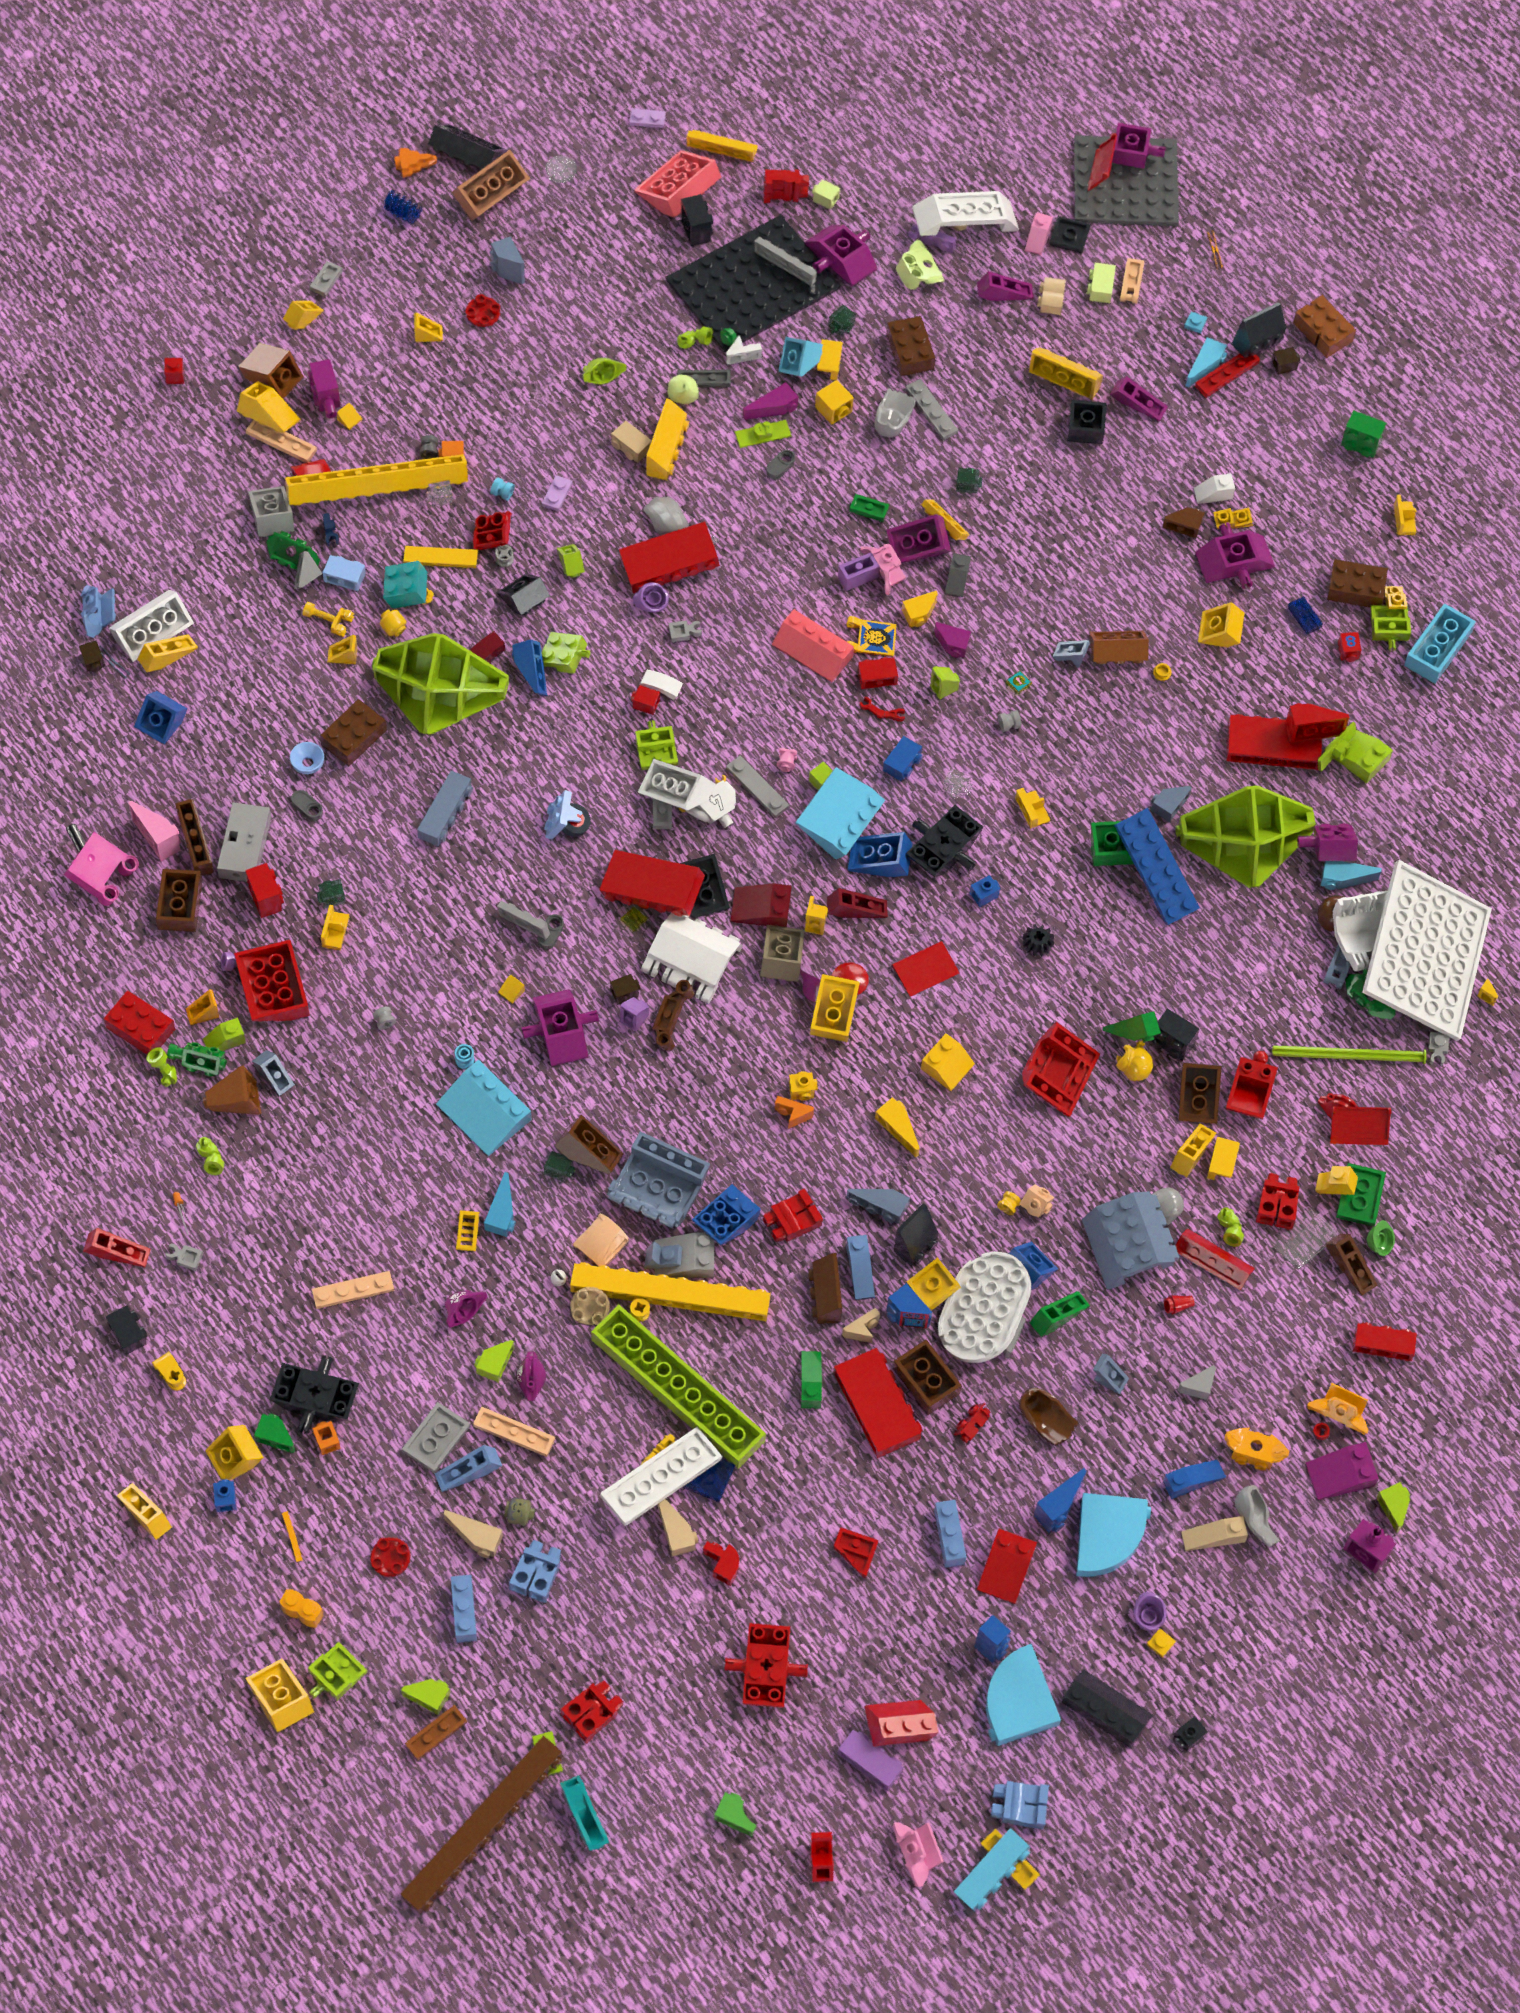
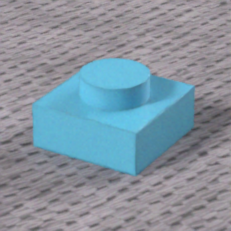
M1191 311L1184 328L1201 334L1207 317Z

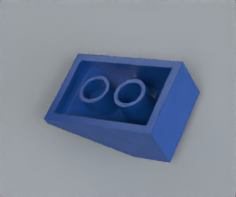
M905 832L859 837L851 847L848 871L884 877L908 876L910 858L906 856V853L912 848L913 843Z
M1085 1468L1037 1502L1034 1516L1048 1533H1051L1053 1530L1058 1532L1064 1527V1522L1083 1485L1087 1472Z

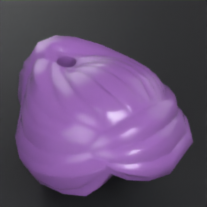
M647 583L634 594L633 602L643 611L660 612L667 607L669 595L660 584Z
M1144 1592L1138 1597L1134 1605V1619L1142 1629L1148 1631L1157 1630L1166 1620L1167 1610L1163 1600L1153 1592Z

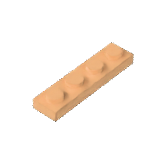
M254 419L246 429L247 435L305 463L309 462L317 452L316 446L287 432H276L273 428L261 425Z
M390 1271L312 1289L316 1309L394 1291Z
M481 1407L473 1423L475 1428L545 1457L548 1456L555 1441V1437L484 1407Z

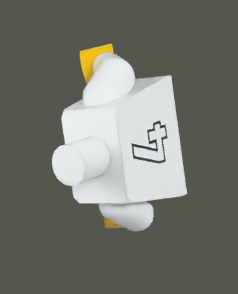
M722 775V781L715 778L716 785L708 801L690 810L679 808V810L687 812L693 817L709 824L719 820L724 828L734 823L728 813L735 808L736 791L726 781V776Z

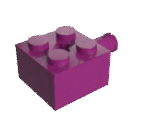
M1118 123L1116 129L1117 140L1112 163L1144 169L1146 157L1151 155L1164 158L1166 147L1155 146L1149 143L1152 128Z
M327 359L309 363L310 371H307L310 391L313 393L314 406H318L320 412L325 411L326 418H334L337 416L335 408H340L341 406L339 388L331 360Z
M1345 823L1339 825L1320 824V826H1314V836L1297 837L1298 848L1314 847L1319 861H1357L1358 839L1352 825Z
M1362 1519L1349 1536L1343 1549L1376 1574L1390 1557L1396 1543L1390 1535L1384 1533L1383 1528L1379 1530L1380 1526Z

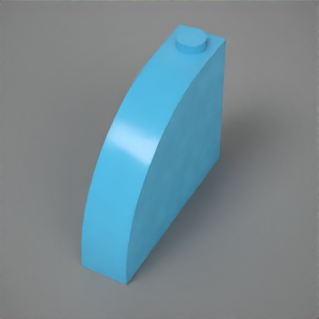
M1083 1493L1081 1498L1076 1576L1093 1577L1107 1574L1124 1565L1133 1556L1142 1540L1146 1520L1150 1519L1151 1507H1148V1499Z
M1032 1644L1021 1647L1007 1656L998 1666L991 1679L986 1699V1713L990 1726L988 1733L991 1741H995L997 1746L1060 1725L1059 1713Z

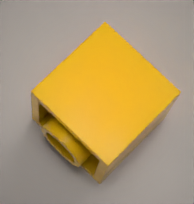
M836 380L816 393L815 408L833 425L853 411L854 397Z

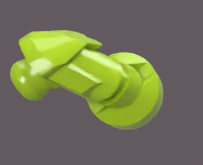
M702 327L701 329H696L695 332L694 330L686 331L678 336L677 344L683 349H688L694 345L697 339L700 344L709 345L712 341L713 330L709 327Z
M160 1047L152 1049L148 1053L146 1060L152 1067L160 1068V1073L163 1075L161 1084L166 1087L176 1084V1069L173 1065L170 1066L166 1063L167 1054Z
M207 1137L200 1138L196 1144V1149L202 1157H206L203 1166L204 1170L211 1175L221 1174L225 1164L221 1159V1153L218 1151L217 1146Z
M1224 1207L1217 1216L1220 1224L1227 1228L1223 1235V1240L1230 1246L1238 1247L1244 1239L1242 1225L1234 1211Z

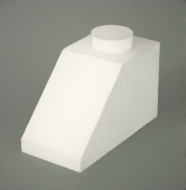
M1232 474L1212 476L1194 488L1197 504L1233 500L1235 491Z

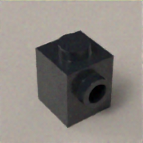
M1194 1716L1176 1730L1174 1741L1180 1749L1184 1748L1188 1752L1207 1736L1208 1731Z

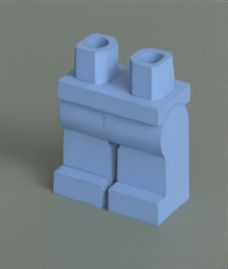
M533 1540L529 1548L525 1547L523 1555L509 1582V1590L527 1596L529 1591L530 1598L546 1603L560 1567L561 1550L551 1547L548 1555L541 1553L543 1544Z
M1007 1781L1006 1784H995L993 1787V1797L1002 1798L1003 1805L992 1804L991 1817L1001 1819V1823L1043 1829L1046 1822L1049 1785H1029L1018 1782L1013 1783L1012 1781Z

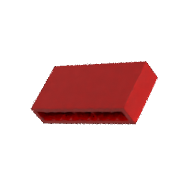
M705 521L619 549L633 593L638 592L647 583H658L663 586L666 583L676 582L681 578L695 576L700 572L713 570L720 566Z
M1230 714L1226 761L1318 770V759L1322 754V739L1289 743L1285 728L1286 720L1276 717L1262 718L1261 716L1252 717L1243 716L1242 714Z
M614 850L599 890L604 895V898L611 902L618 900L626 905L636 904L644 909L650 907L662 913L668 911L680 917L682 915L690 916L705 875L699 867Z
M874 1348L834 1366L833 1374L878 1459L920 1440L923 1429L920 1422L915 1421L912 1416L914 1415L913 1409L910 1404H906L902 1388L897 1387L893 1371L888 1370L885 1355L880 1353L878 1348Z

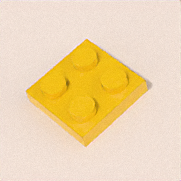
M938 1257L907 1281L908 1285L931 1311L961 1288L960 1284Z

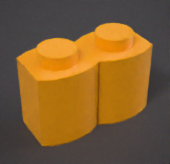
M287 1589L279 1601L281 1610L286 1615L292 1618H299L308 1627L316 1628L324 1616L322 1607L317 1602L304 1599L295 1590Z

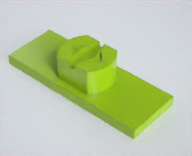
M786 420L773 423L766 421L757 423L751 428L735 431L740 448L792 437Z
M1352 722L1318 759L1319 771L1322 772L1335 757L1342 761L1345 755L1347 756L1350 753L1352 744L1349 741L1356 735L1355 722Z

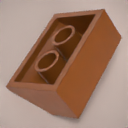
M1144 630L1089 632L1091 658L1096 664H1107V662L1112 661L1116 664H1124L1125 661H1132L1133 663L1148 661L1149 639Z

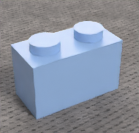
M330 555L323 571L324 582L359 591L366 574L365 565L358 561L346 560L341 556Z

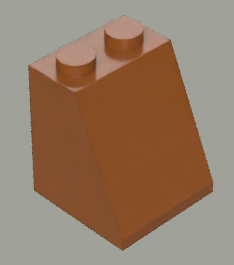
M261 342L238 366L245 379L252 383L258 381L273 388L282 399L304 377L289 350Z

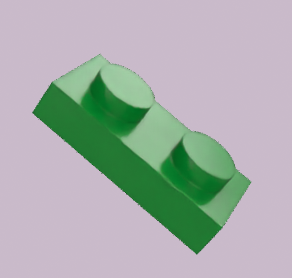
M855 494L849 512L884 522L890 504Z

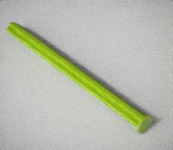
M1299 1046L1272 1047V1055L1282 1057L1406 1061L1426 1064V1049H1423L1422 1052Z

